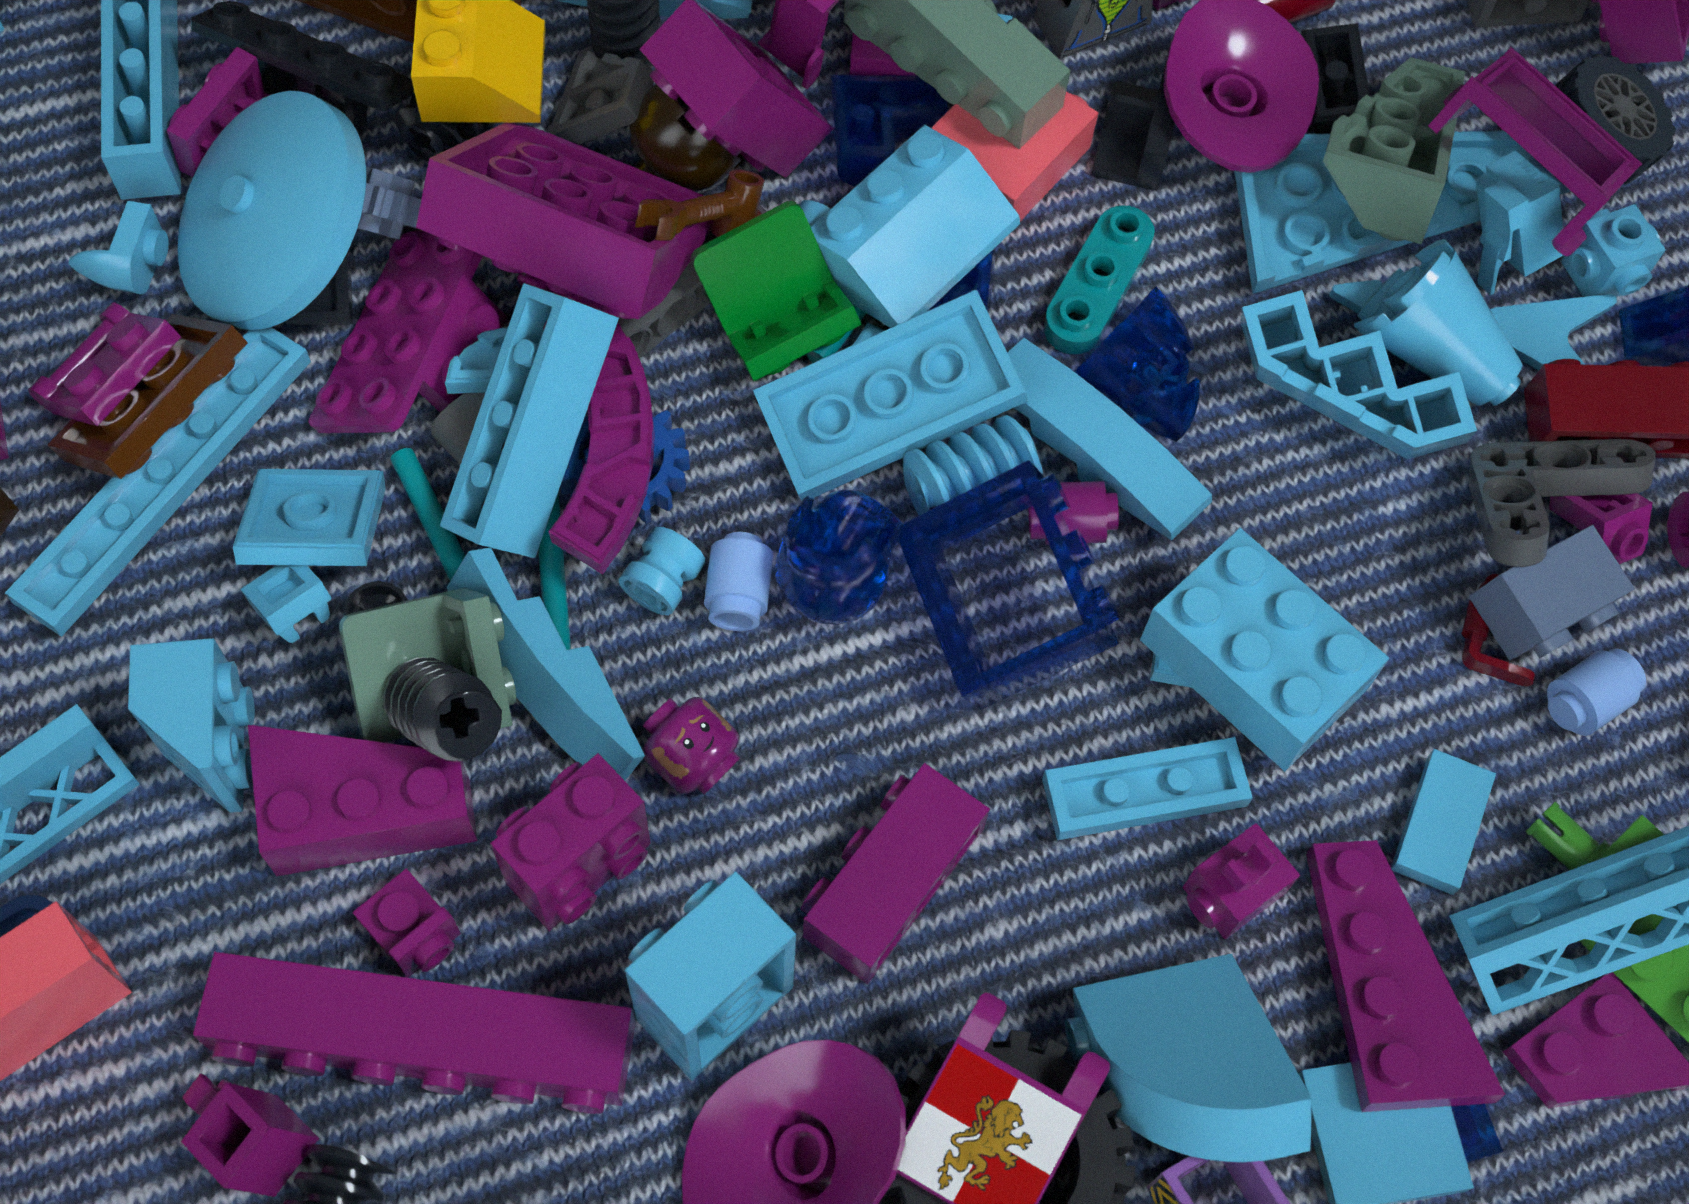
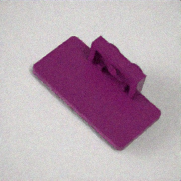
M423 230L406 232L401 236L400 240L397 239L391 246L390 257L376 285L369 291L366 297V305L352 333L346 338L341 347V355L327 383L321 388L316 397V405L309 417V425L319 433L394 432L404 423L417 393H420L440 413L450 403L460 397L463 393H447L445 381L450 361L454 356L459 357L465 348L477 342L479 334L484 331L502 328L507 319V316L472 281L483 255L471 250L463 251L448 248L438 242L437 236Z

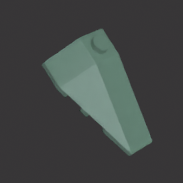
M1410 57L1383 80L1380 90L1374 96L1365 95L1358 101L1355 112L1349 117L1342 115L1334 122L1323 163L1363 228L1375 231L1388 240H1407L1422 244L1445 185L1457 118L1437 134L1428 125L1445 107L1443 100L1456 88L1463 85L1466 72Z

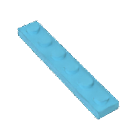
M272 327L261 330H248L243 336L248 344L234 358L235 365L232 370L218 382L210 384L193 402L194 409L189 417L178 426L168 429L151 447L152 454L141 468L131 474H126L122 479L112 477L5 592L11 602L62 637L311 363L307 350Z

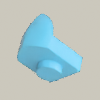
M127 201L110 249L89 250L77 253L70 257L69 265L78 273L106 288L135 294H145L150 286L156 266L163 265L166 260L168 235L166 231L162 230L151 204Z

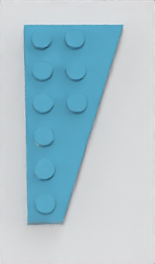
M1505 131L1454 132L1445 185L1424 239L1480 221L1475 179L1487 173V165L1514 150L1521 154L1525 161L1528 160L1529 164H1533L1534 168L1538 169V172L1541 171L1543 175L1547 176V179H1551L1557 184L1560 189V195L1571 191ZM1305 134L1299 146L1283 162L1271 169L1253 173L1235 171L1253 294L1413 243L1407 240H1388L1377 232L1362 227L1323 163L1330 134Z

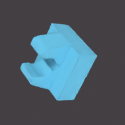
M276 565L240 589L252 608L271 630L289 643H294L300 639L293 625L309 614L313 613L321 623L330 617L327 602L332 598L322 581L307 565Z

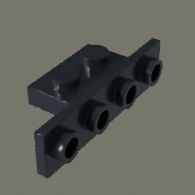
M235 1L218 2L213 8L191 18V30L233 49L239 47L259 59V68L266 93L273 95L279 92L301 91L312 94L343 112L356 130L367 124L368 106L379 111H386L415 94L411 78L395 72L392 66L382 62H371L347 52L338 43L321 41L297 31V28L290 23L273 21L249 11V8L242 3Z

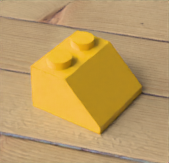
M417 0L411 80L421 121L541 123L545 21L512 0Z

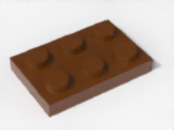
M171 314L166 321L181 336L174 346L98 426L71 419L49 442L48 446L66 463L122 479L126 474L137 471L148 461L152 454L151 447L168 429L178 426L189 417L194 409L193 402L210 384L218 382L232 370L235 365L234 358L248 342L233 325Z

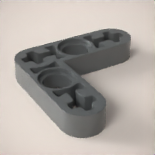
M1628 439L1502 442L1483 444L1476 447L1471 452L1468 485L1490 557L1499 563L1516 567L1533 566L1542 562L1547 554L1550 523L1541 497L1622 495L1643 492L1652 485L1656 459L1655 451L1642 442Z

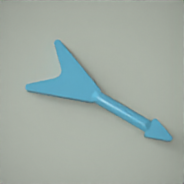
M1379 280L1336 284L1331 289L1329 296L1352 311L1359 313L1367 300L1382 283ZM1603 294L1495 307L1490 310L1519 359L1531 367L1540 370L1544 364L1559 359H1576L1585 365L1568 343V335L1610 311L1616 304L1617 298L1613 294Z

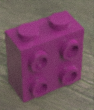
M599 753L584 765L576 762L564 769L552 782L549 789L551 793L531 810L528 807H522L509 815L497 829V838L490 843L506 885L549 932L562 920L568 925L582 917L595 903L597 896L594 893L613 876L618 880L627 877L641 865L648 855V851L645 848L651 844L644 801Z

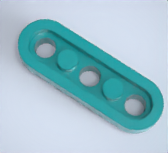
M1119 205L1107 209L1099 217L1048 306L1044 321V334L1048 342L1055 349L1066 354H1083L1095 348L1101 340L1148 256L1155 233L1154 225L1149 216L1142 210L1133 206ZM1118 228L1128 229L1132 232L1126 233L1119 230ZM1101 269L1103 272L1108 273L1109 275L1099 276L1095 274L1093 270ZM1077 313L1085 319L1080 321L1073 320L1067 314Z

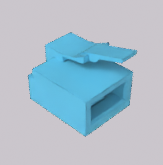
M1516 150L1487 165V173L1475 179L1482 228L1479 241L1483 244L1477 284L1489 295L1494 294L1498 271L1504 261L1507 260L1526 277L1563 256L1552 245V239L1563 229L1559 186L1551 179H1547V176L1543 175L1541 171L1538 172V169L1534 168L1533 164H1529L1528 160L1525 161V158Z

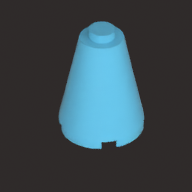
M1438 240L1414 255L1422 263L1419 267L1414 266L1405 273L1399 268L1373 293L1357 315L1362 321L1354 323V327L1362 335L1380 331L1387 351L1432 379L1459 372L1467 399L1474 405L1481 406L1487 402L1494 406L1498 405L1510 397L1519 387L1521 380L1517 375L1522 369V362L1455 249L1446 240Z

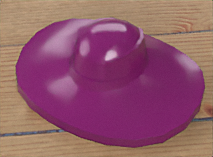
M1200 0L1185 13L1174 33L1164 69V93L1170 115L1180 132L1205 158L1234 171L1253 173L1268 170L1283 162L1299 146L1311 123L1318 95V66L1304 38L1285 18L1270 6L1257 0Z
M834 1040L801 1041L777 1049L751 1063L733 1075L705 1102L692 1126L686 1144L682 1169L683 1204H878L895 1179L906 1144L905 1106L895 1077L879 1058L856 1045Z

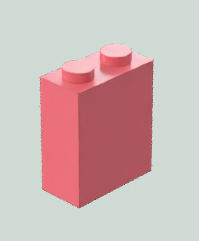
M1066 91L1063 108L1020 149L1003 137L991 134L982 125L981 121L957 104L932 129L971 151L1019 214L1021 221L1091 147L1098 112L1089 107L1081 97Z
M57 901L0 937V1081L132 993L98 938Z

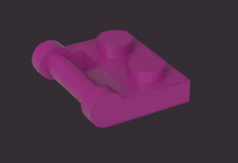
M112 302L99 315L102 322L48 378L40 376L28 389V392L41 406L55 415L98 426L181 338L165 319L130 313L121 305Z

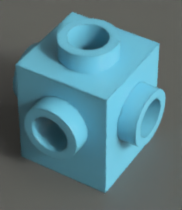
M1636 204L1613 212H1610L1608 209L1599 210L1582 227L1587 236L1585 241L1571 256H1563L1560 262L1583 297L1613 294L1618 297L1634 293L1645 286L1651 280V271L1666 249L1660 242L1656 229L1646 221Z

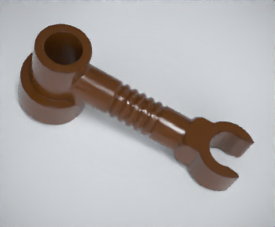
M733 170L729 172L724 192L680 202L670 199L642 200L639 204L635 227L658 226L655 240L667 241L673 239L675 234L680 233L685 226L712 220L710 230L715 236L719 237L762 214L758 208L765 181L761 176L753 172Z

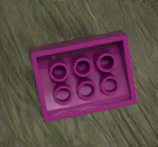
M504 123L429 158L416 228L437 236L438 242L448 248L463 251L471 250L492 259V264L501 270L511 273H527L544 280L548 288L554 292L567 296L580 295L602 304V309L610 315L622 319L635 318L639 320L666 298L690 263L693 251L703 244L711 232L712 220L685 226L671 240H655L658 226L635 227L639 204L642 200L670 199L680 202L704 195L528 124Z

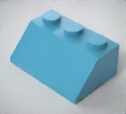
M924 125L811 227V230L833 280L854 306L892 328L927 312L1020 224V217L968 148Z

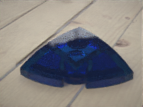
M1155 286L1093 349L1074 372L1119 406L1139 425L1175 442L1185 435L1195 417L1199 403L1200 380L1195 377L1189 383L1187 382V374L1189 372L1187 354L1194 349V346L1177 311L1167 297Z

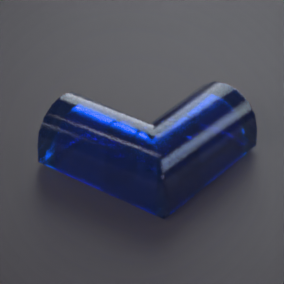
M831 75L830 90L838 176L843 182L856 187L895 152L894 135H914L924 125L932 128L948 112L947 101L940 96L933 86L919 76Z

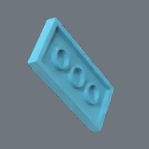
M977 289L753 390L802 503L904 457L906 451L926 448L933 441L946 439L952 434L966 430L1028 402L1027 392Z

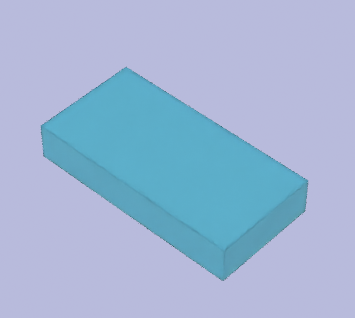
M1433 749L1427 757L1391 865L1392 871L1454 895L1461 887L1496 773Z

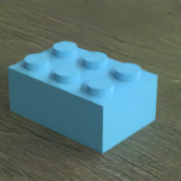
M1239 528L1153 608L1140 639L1142 643L1284 772L1369 689L1390 659L1242 528Z
M736 871L721 885L716 880H711L698 889L683 908L687 915L667 933L661 928H657L645 936L629 954L628 959L632 964L625 969L637 1022L691 1081L793 988L796 933Z

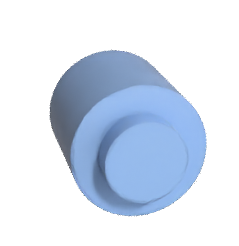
M732 532L727 534L724 539H720L711 545L704 606L709 610V621L719 628L731 631L752 630L759 626L760 616L767 612L773 551L763 544L758 536L747 532Z
M1615 648L1609 651H1597L1549 684L1547 688L1549 713L1553 720L1563 729L1582 736L1591 735L1638 702L1640 692L1646 687L1645 672L1640 663L1630 653L1622 649Z

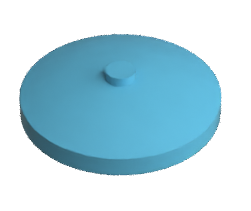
M301 91L279 92L258 100L243 110L223 129L200 162L188 189L178 231V263L181 278L189 297L203 313L239 329L261 330L283 323L303 310L320 294L335 275L357 231L366 190V163L362 142L354 125L343 112L309 93Z

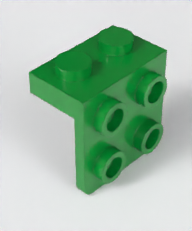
M786 201L698 247L691 254V264L724 332L753 381L785 370L792 361L818 347H825L838 342L845 333L862 325L853 304L833 280L804 211L794 201Z

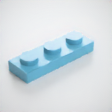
M1235 737L1045 770L1042 777L1057 840L1247 807L1253 798Z

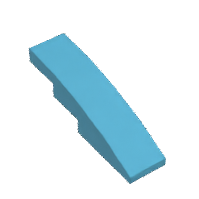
M1023 338L1007 352L1028 397V402L1014 407V409L1030 419L1032 435L1077 464L1079 480L1082 482L1104 481L1106 493H1117L1118 505L1171 541L1212 503V494L1162 444L1119 406L1070 368L1026 338Z
M491 547L468 551L448 584L447 590L468 588L488 595L490 603L494 602L498 606L504 624V639L498 642L502 667L506 666L512 675L517 699L553 740L576 762L584 765L599 753L626 781L645 757V754L590 647L566 649L540 596L523 600L516 599Z

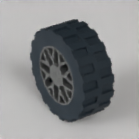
M1595 54L1591 58L1588 56L1555 84L1561 92L1642 163L1624 182V185L1631 183L1667 155L1668 151L1673 147L1675 141L1672 139L1675 135V126L1672 124L1671 118L1673 116L1671 111L1663 101L1664 97L1659 90L1657 91L1651 81L1645 75L1639 73L1636 67L1628 62L1624 63L1619 58L1611 55L1605 57L1603 54Z

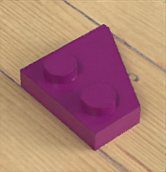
M1613 972L1603 975L1503 1051L1548 1109L1578 1105L1589 1100L1603 1099L1606 1101L1628 1098L1639 1093L1667 1089L1677 1091L1689 1087V1062Z

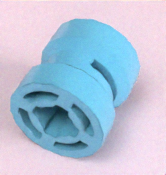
M654 527L642 543L644 555L638 561L630 562L618 580L623 591L638 604L652 612L670 615L682 599L681 588L684 582L692 581L697 577L705 565V557L683 535L665 527Z

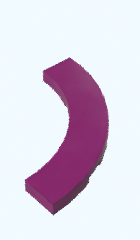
M540 279L534 286L605 312L602 309V304L580 295L567 296L552 291L544 280ZM618 322L588 407L590 444L587 463L584 464L576 489L566 508L549 530L552 543L602 575L622 549L637 521L647 494L654 456L653 410L645 372L631 339L625 335Z

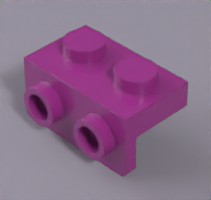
M236 47L223 63L216 64L209 71L204 86L190 103L180 106L173 114L167 133L180 171L194 177L206 152L223 129L247 107L270 95L265 92L256 56Z

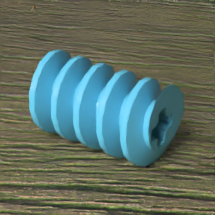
M1009 415L996 418L992 427L985 423L974 426L970 436L964 432L952 434L948 445L941 440L933 441L928 444L926 453L919 449H912L906 451L903 457V475L906 489L916 512L927 526L930 523L929 508L935 506L944 520H949L953 518L952 499L958 498L966 511L970 512L976 509L974 491L980 489L989 503H994L998 501L999 497L997 482L1002 481L1008 491L1015 495L1021 491L1019 474L1025 473L1033 486L1043 484L1044 479L1041 461L1031 435Z

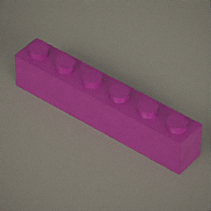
M214 952L193 1036L210 1051H213L211 1057L213 1060L234 1066L252 1067L255 1064L256 1057L283 1060L282 1069L301 1075L323 1076L325 1067L329 1066L353 1070L352 1079L368 1084L390 1086L394 1084L395 1076L423 1079L421 1085L423 1089L441 1094L462 1095L465 1085L491 1088L492 1098L508 1103L533 1104L536 1094L563 1098L561 1106L571 1111L601 1114L604 1112L605 1104L622 1106L636 1022L633 1010L629 1007Z

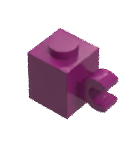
M1255 823L1198 865L1182 888L1188 894L1186 900L1195 917L1205 927L1209 929L1215 927L1226 940L1284 896L1300 877V874L1259 825Z
M199 1074L182 1096L185 1103L200 1117L182 1139L181 1143L223 1188L275 1197L306 1157L309 1146L316 1144L319 1140V1137L275 1094L232 1084L223 1079L216 1086L206 1075Z

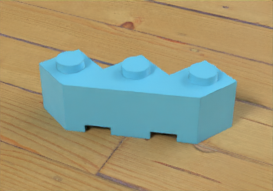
M1302 290L1242 307L1241 326L1257 380L1406 459L1466 444L1476 433L1477 429L1459 372L1397 389L1380 331L1319 348Z

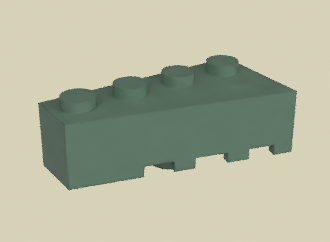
M845 0L844 23L849 26L857 37L872 42L890 55L900 68L907 72L915 73L933 86L944 100L951 104L959 105L981 121L982 125L991 134L1003 137L1018 149L1028 142L1063 108L1071 70L1016 18L1009 20L1007 23L998 16L997 9L992 0Z

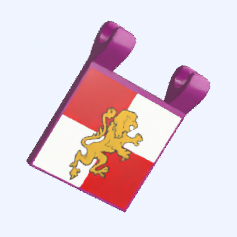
M983 993L976 1002L957 1040L906 1130V1144L897 1174L947 1204H1038L1110 1070V1063L1094 1052H1086L1079 1060L1062 1095L1058 1094L985 1051L1004 1017L1006 1004L1003 1000L990 993Z

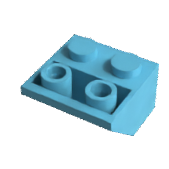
M214 638L130 645L128 710L164 757L228 812H243L244 789L253 787L250 749L244 748V726L253 725L255 707L252 690L249 686L243 687L241 684L236 663L234 661H227Z

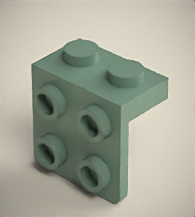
M461 588L350 613L341 619L339 631L359 731L364 740L384 743L404 738L388 722L383 708L384 688L390 675L402 663L416 657H433L481 679L502 709L501 728L513 726L509 706L514 705L516 702V690L509 669L506 666L502 667L498 642L504 639V624L498 606L494 602L490 603L488 595L468 588Z

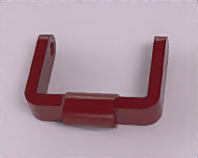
M1498 574L1489 575L1478 589L1496 578ZM1469 600L1461 633L1466 639L1462 653L1464 665L1470 670L1527 687L1533 685L1535 673L1532 670L1480 653L1483 642L1487 640L1489 628L1471 600Z

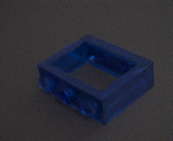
M1030 460L894 528L960 695L980 710L1119 644L1111 626V623L1119 620L1117 609L1103 584L1094 588L1086 567L1095 563L1090 548L1078 528L1071 532L1069 531L1061 513L1070 508L1067 496L1054 474L1044 477ZM1033 506L1084 624L991 668L943 550Z

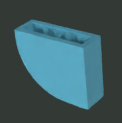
M1232 953L1073 988L1074 1018L1065 1020L1066 1037L1072 1057L1075 1061H1078L1086 1052H1094L1110 1063V1070L1099 1089V1093L1103 1095L1110 1089L1113 1090L1122 1106L1115 1115L1136 1133L1169 1150L1201 1159L1223 1162L1265 1161L1310 1151L1312 1097Z

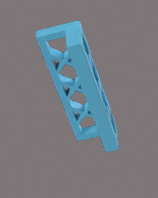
M77 704L0 757V884L139 785L133 774ZM98 755L101 756L115 774L114 778L93 793L71 792L75 771ZM57 785L56 791L50 790L52 787ZM31 802L53 803L47 826L34 835L13 833L17 815L21 809ZM68 804H69V805H75V806H73L72 808H70L68 811H66ZM10 846H17L9 852Z
M1689 826L1450 915L1452 924L1492 1016L1688 945ZM1650 914L1664 917L1653 931L1639 936L1627 933L1637 919ZM1583 939L1596 942L1590 953L1574 960L1560 957L1569 944ZM1517 963L1530 966L1522 979L1497 988L1490 973Z

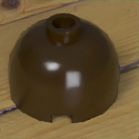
M655 84L642 99L637 119L634 123L630 124L631 143L641 158L635 167L699 194L717 188L728 179L730 171L737 170L745 158L742 154H739L737 157L732 155L715 137L711 141L703 137L684 116L690 107L680 97L677 100H673Z

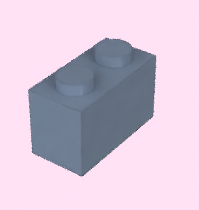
M1591 525L1548 548L1546 557L1542 562L1533 566H1515L1498 575L1468 597L1509 661L1532 648L1539 659L1574 639L1568 628L1577 623L1586 633L1619 614L1613 602L1635 590V588L1595 527Z

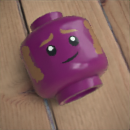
M702 697L690 698L681 706H678L669 698L643 725L651 734L642 750L645 754V761L680 794H688L698 789L705 795L741 758L734 752L739 742L738 732Z

